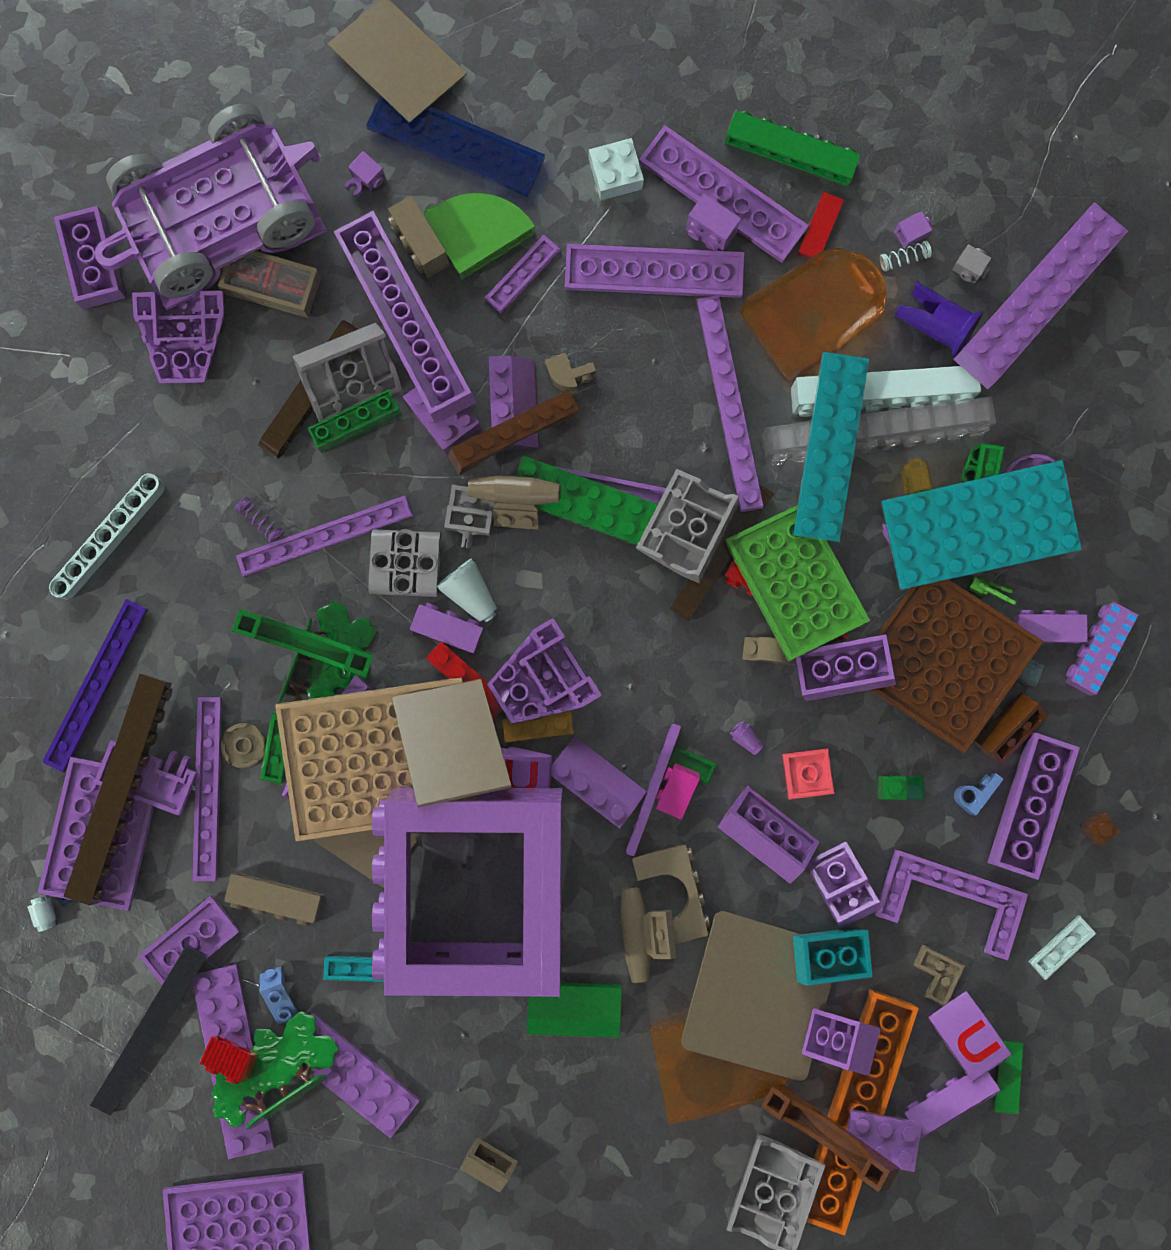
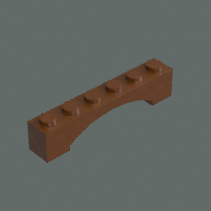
M567 390L452 447L448 457L458 475H461L479 466L480 463L505 448L553 426H558L574 418L580 408L570 391Z
M777 1085L771 1087L761 1106L777 1119L791 1124L823 1144L846 1162L859 1175L858 1178L877 1192L890 1188L900 1169L897 1165L786 1086Z

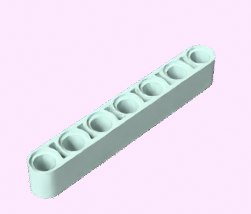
M148 473L144 474L53 578L49 584V590L53 596L68 600L77 594L163 494L165 485L160 478ZM155 480V488L148 490V484ZM140 497L141 504L134 508V500ZM125 514V523L119 525V517ZM107 532H111V539L108 542H104V535ZM96 549L95 558L90 560V551ZM81 566V574L75 577V568ZM65 583L67 589L63 594H60L59 588Z

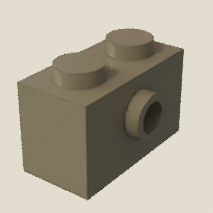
M477 1137L460 1169L500 1193L509 1181L518 1161Z

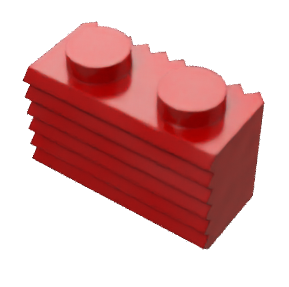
M211 1036L200 1064L206 1066L205 1071L215 1075L221 1073L226 1076V1081L239 1084V1082L248 1081L259 1054L220 1036Z

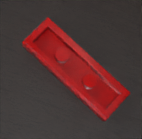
M823 192L798 254L817 262L819 261L844 201L843 199Z

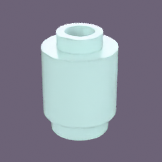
M45 896L30 900L32 905L27 906L33 926L37 927L38 932L57 926L55 922L57 917L50 898L45 899Z

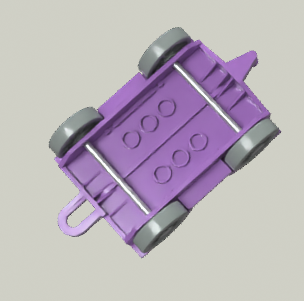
M236 104L223 109L211 120L208 126V134L211 140L162 163L164 168H162L155 156L149 154H134L119 160L108 171L106 182L115 197L112 206L121 222L122 230L97 245L95 249L96 260L104 269L116 270L138 259L149 283L160 296L165 309L169 310L199 295L200 291H206L214 285L220 277V268L258 249L267 253L283 252L326 232L327 229L297 172L310 159L313 162H318L321 159V155L317 152L313 142L284 147L274 126L265 124L257 107L251 104ZM129 240L132 248L112 258H105L104 255L108 249Z

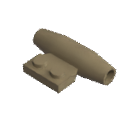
M499 475L469 478L468 496L494 502V527L538 529L540 522L537 505L560 502L561 485L530 477Z
M640 887L622 889L620 921L624 956L632 983L650 981L651 957L653 959L677 958L672 910L650 911L647 913Z

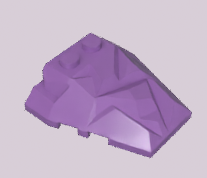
M200 291L199 295L169 310L165 309L160 296L155 292L132 293L133 316L142 332V340L146 343L150 353L149 358L158 382L160 384L205 383L225 315L224 291Z
M554 618L535 628L487 684L511 724L579 709L602 696L591 677L588 676L586 678L564 643L563 639L565 636Z

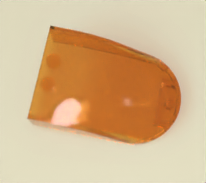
M832 248L820 252L749 296L740 308L739 313L785 378L791 383L797 377L802 376L820 364L822 352L836 353L877 321L885 307L886 285L877 266L865 255L857 251L855 253L846 251L843 248Z
M687 1016L649 1024L668 1124L707 1117L766 1098L772 1086L784 1085L788 1078L686 1050L681 1044V1038Z

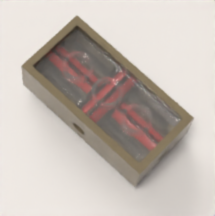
M254 251L224 266L218 287L221 291H224L225 295L309 318L321 281V275L317 268Z

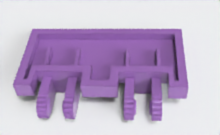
M110 740L94 781L96 785H102L116 744L114 740ZM172 750L163 770L161 768L164 759L150 754L149 763L143 768L141 773L143 777L142 784L135 791L133 798L178 816L182 815L198 772L188 769L191 757L186 755L182 759L178 772L175 774L172 773V769L178 757L177 751Z

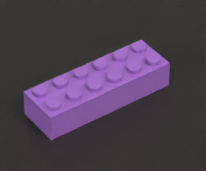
M1032 733L1026 739L987 863L1039 880L1080 747L1039 733Z

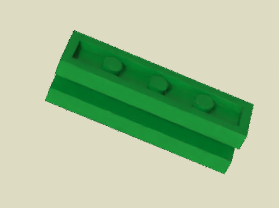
M390 389L309 427L308 430L318 450L324 453L402 414Z

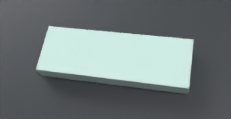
M1077 916L1028 962L1043 979L1047 980L1096 933L1081 916Z

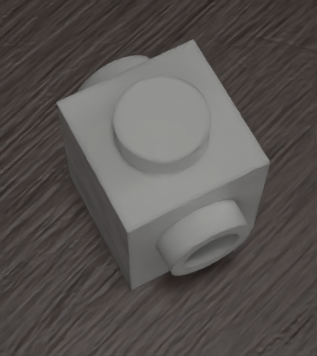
M968 244L952 270L960 274L963 280L975 283L979 277L984 278L990 269V266L987 264L991 257L987 256L984 250L980 248L975 249Z

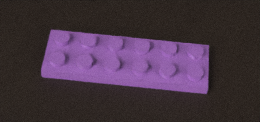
M312 1013L311 1015L316 1018L314 1036H331L339 1049L334 1054L335 1059L332 1067H316L311 1069L310 1074L314 1077L322 1074L326 1075L327 1077L321 1082L391 1139L419 1103L420 1099L316 1014ZM303 1063L302 1067L305 1070L307 1069V1064Z

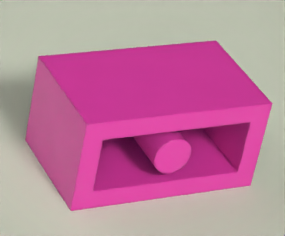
M677 763L674 764L673 768L668 767L663 778L667 782L664 789H658L655 801H657L656 809L682 820L700 779V773Z

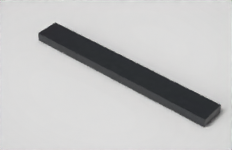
M186 944L90 1106L110 1116L112 1115L207 957L205 953Z

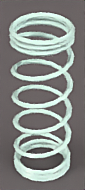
M923 241L922 245L917 243L915 249L908 246L906 252L900 248L898 255L894 251L890 252L889 257L886 254L880 255L882 269L887 272L889 264L890 268L893 269L891 253L896 255L898 264L901 267L899 259L900 250L905 253L907 263L910 264L907 253L909 247L914 251L915 259L918 262L917 245L921 246L925 259L931 258L932 250L929 242Z

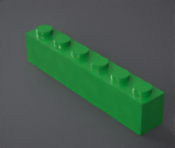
M735 110L725 138V144L845 186H849L861 155L852 148H841L829 140L822 141L814 138L809 133L796 132L789 126L773 124L769 119L753 117L746 111L739 112Z

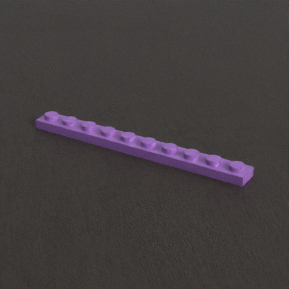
M719 296L697 299V307L736 494L739 496L740 512L762 509L763 501Z

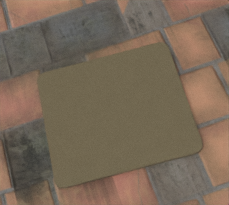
M726 911L718 912L713 920L683 1030L682 1046L689 1051L797 1081L806 1079L812 1058L803 1055L802 1050L812 1010L815 1008L825 1011L832 983L807 986L797 982L793 935H799V933Z

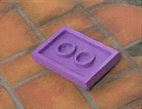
M850 1109L847 1127L850 1133L897 1165L901 1170L915 1171L922 1129L921 1122Z

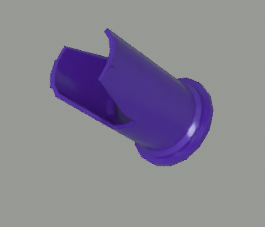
M917 280L914 283L916 286L912 295L930 313L925 310L899 305L895 318L902 320L950 348L952 357L955 358L972 336L982 318L983 312L971 313L919 283Z

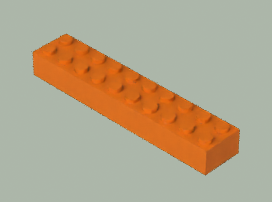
M870 988L858 1021L881 1028L870 1074L868 1076L843 1069L828 1113L829 1118L846 1130L850 1109L881 1115L885 1114L919 1009L912 1003ZM819 1142L813 1159L825 1164V1168L806 1222L845 1236L862 1180L858 1178L859 1175L846 1162Z

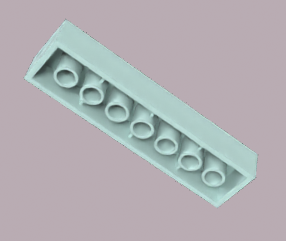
M961 366L868 372L861 410L866 409V412H877L879 408H888L889 411H897L906 406H910V409L924 408V405H933V408L945 407L949 403H955V406H965L981 392L980 382ZM819 376L796 378L791 387L793 414H799V417L812 416Z

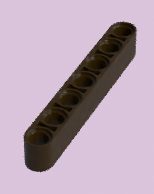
M343 320L327 342L356 331L358 328ZM301 380L258 443V447L277 459L285 453L314 410Z
M759 484L763 508L740 512L738 506L700 583L689 579L670 607V610L686 621L690 620L732 557L724 541L752 527L774 495V493Z

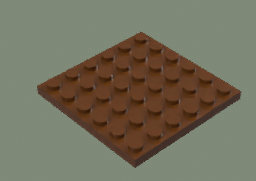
M949 579L911 587L877 635L886 634L896 685L871 689L870 691L965 754L1044 641Z

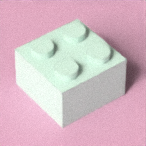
M632 138L589 149V162L600 201L643 189L644 179Z

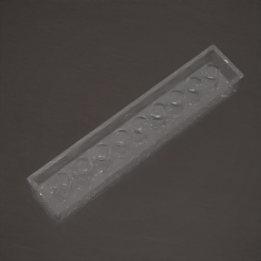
M992 397L861 414L854 451L860 450V453L872 452L873 448L882 447V450H890L896 448L895 445L904 444V447H912L918 445L917 442L926 441V444H934L940 442V439L948 438V441L962 439V436L970 435V438L984 436V433L990 431V428L996 424ZM811 422L767 427L761 436L765 463L771 462V465H781L785 463L784 460L793 459V462L805 461Z

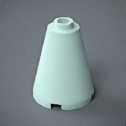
M472 558L460 565L457 570L450 573L437 585L442 593L477 621L484 620L486 623L496 615L494 611L497 607Z

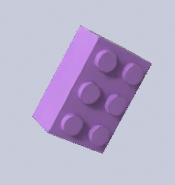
M416 387L403 396L405 403L446 455L452 447L464 442L481 429L480 422L468 407L435 424Z
M813 1008L802 1054L869 1076L881 1028Z

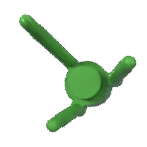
M977 575L967 589L978 599H980V596L985 598L989 592L1013 605L1016 604L1015 600L991 587L1008 593H1013L1012 589L992 582L983 576L979 577Z

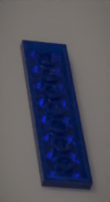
M381 95L366 124L367 129L527 197L545 160V154L431 106L409 123Z

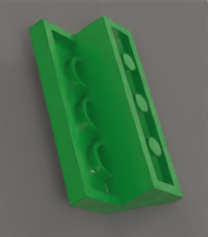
M561 982L560 997L528 996L527 1034L619 1038L621 985Z

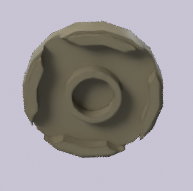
M248 723L235 724L227 729L221 740V753L225 761L232 766L238 768L253 767L264 757L266 737L255 725Z

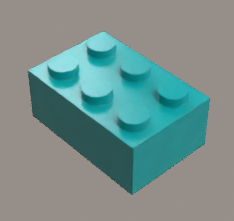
M856 927L793 935L798 983L809 986L873 977L868 930Z

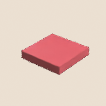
M828 748L782 754L789 800L835 794Z

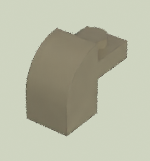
M566 353L545 359L549 378L553 385L561 391L577 392L576 382L580 381L581 384L587 383L596 376L593 362L571 369Z
M745 637L742 660L795 665L796 659L788 662L776 638Z

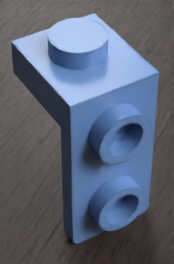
M282 966L261 973L260 993L276 1023L282 1024L289 1021L298 1013V1010L285 988V972Z

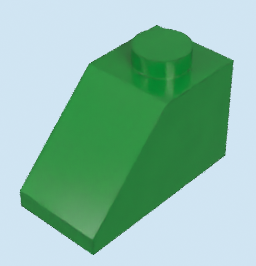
M878 776V799H925L924 776Z

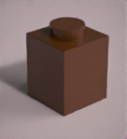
M1097 812L1080 825L1094 845L1102 846L1120 833L1107 813Z

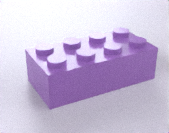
M98 206L54 217L74 301L82 309H87L125 299L126 295L119 269H104L95 258L97 245L111 236L106 215ZM114 247L105 252V258L116 256Z
M886 634L818 647L796 658L802 696L805 701L896 685Z

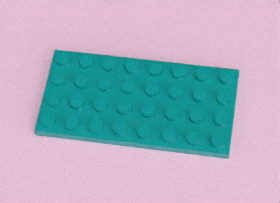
M1063 460L881 501L900 590L1082 550Z

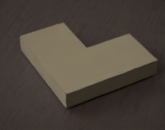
M923 944L913 963V966L933 975L924 997L942 1006L948 1004L965 969V965Z

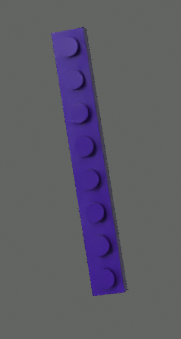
M125 600L42 761L43 763L61 772L66 771L70 757L74 756L149 609L131 600Z

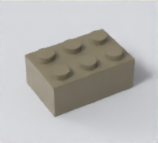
M412 196L388 208L391 216L388 218L391 228L396 237L400 238L407 255H411L419 275L423 273L428 279L450 266L445 249Z

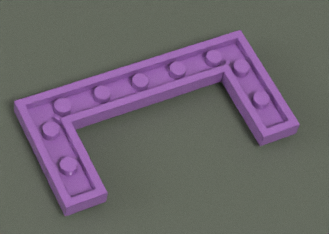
M895 849L879 898L881 909L875 911V916L898 923L911 880L913 879L996 907L997 910L984 952L1005 960L1009 959L1028 894Z

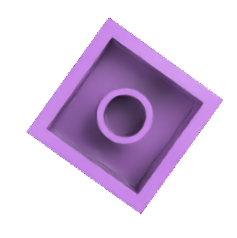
M703 194L688 215L686 231L692 239L704 242L710 251H725L737 234L741 218Z

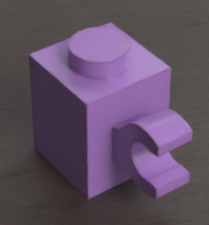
M362 151L348 166L353 178L345 183V188L348 191L351 187L356 186L357 189L353 193L355 198L361 196L363 191L362 185L371 192L383 183L385 177L383 168Z

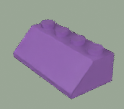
M516 356L489 357L491 425L494 427L536 406L535 361ZM538 433L504 450L538 449Z
M576 736L573 737L551 766V776L619 829L647 792Z
M749 786L743 790L718 825L720 830L790 884L806 869L820 843Z

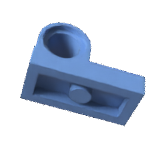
M996 773L986 774L978 784L980 786L979 789L974 786H959L955 790L954 799L966 812L976 816L1003 781V778ZM966 790H969L972 794V799L969 802H965L963 799V794Z

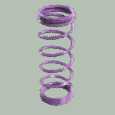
M248 497L243 498L236 505L235 510L239 512V514L246 513L245 520L253 519L252 526L259 525L258 532L262 533L266 531L265 538L268 539L270 543L274 542L281 535L282 529L278 527L269 535V537H266L267 532L275 524V522H273L264 531H260L262 523L268 518V516H266L263 519V521L259 524L253 525L256 516H258L262 510L258 511L254 517L247 519L246 517L248 512L255 506V504H253L247 511L241 513L240 511H242L250 503V499Z

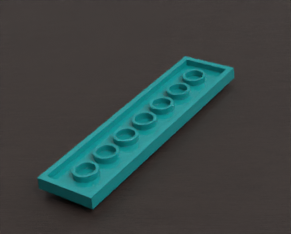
M822 352L793 535L840 542L869 359Z

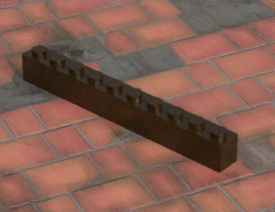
M139 674L63 896L65 898L89 906L97 904L103 898L105 892L103 885L105 879H108L112 872L113 866L111 862L113 856L115 857L119 851L120 843L118 841L120 835L127 828L128 822L126 818L128 812H131L134 807L135 799L133 797L135 791L142 784L143 777L141 773L143 768L149 763L150 754L148 753L151 745L153 746L157 740L158 733L156 729L158 723L163 721L165 703L170 700L172 695L171 682L146 674Z

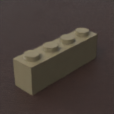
M236 872L230 876L224 901L229 902L230 907L243 909L245 906L253 908V913L265 915L266 912L275 914L274 917L277 919L288 920L289 917L297 919L296 923L310 926V923L314 924L318 921L324 894Z

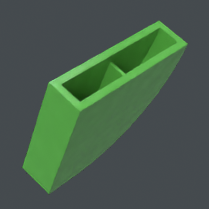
M470 193L455 196L437 206H430L423 214L445 249L448 261L461 280L536 234L535 225L520 208L506 199L491 194Z

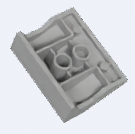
M376 323L292 356L319 422L390 389L392 394L402 391L396 368L389 357L385 345V333Z
M676 469L636 549L677 574L700 583L739 505V496L721 493L710 488L701 479Z
M757 1134L727 1222V1231L741 1232L756 1238L774 1250H797L825 1164L779 1141Z

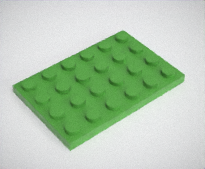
M798 505L724 541L788 662L870 621L827 540L793 535Z

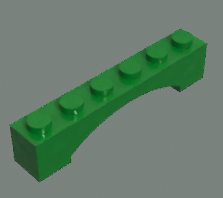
M239 608L232 628V632L312 657L363 677L367 676L374 656L367 651Z

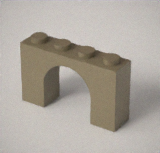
M685 844L631 857L637 881L660 875H671L680 879L687 890L686 905L680 914L672 918L675 944L709 936L707 930L711 929L708 915L703 916L701 908L705 906L703 894L698 893L696 884H700L696 870L692 871L690 862L694 861L691 848H686Z

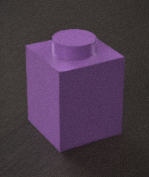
M921 211L898 223L894 232L903 248L907 249L908 246L928 238L932 232V223Z

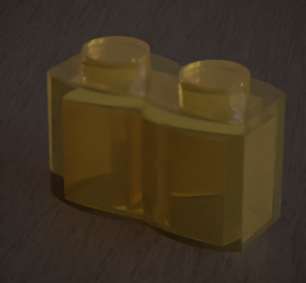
M917 458L903 465L904 469L900 471L905 495L933 489L927 461Z

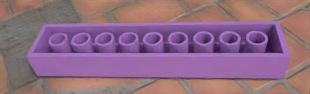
M1094 202L953 360L984 387L989 389L1125 236L1128 230Z
M374 211L335 230L334 233L435 424L475 404L476 401Z

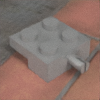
M452 485L444 528L463 534L461 548H465L466 544V549H470L472 536L491 535L494 502L469 497L468 487Z

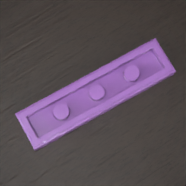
M543 235L488 293L484 300L501 315L560 252V248L547 236Z

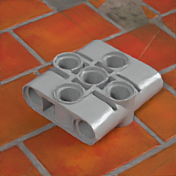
M373 529L370 551L369 594L398 595L403 597H438L439 588L437 585L439 584L441 532ZM404 536H411L412 542L408 546H402L401 539ZM387 557L388 564L383 568L378 567V559ZM403 558L411 560L410 566L406 569L400 568L399 565ZM426 559L433 560V566L429 570L422 568V562ZM402 580L409 581L410 585L406 591H399L398 585Z

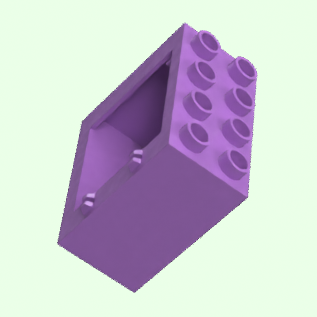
M396 787L387 799H380L379 807L373 808L372 833L373 836H384V846H380L379 855L373 856L372 881L373 884H384V892H380L379 903L373 904L372 930L373 932H384V938H381L379 941V950H374L372 978L373 980H384V995L560 997L562 788H507L419 808L417 807L413 787ZM411 833H524L523 942L411 941ZM436 952H449V955L439 954L436 956ZM507 952H521V956H507Z

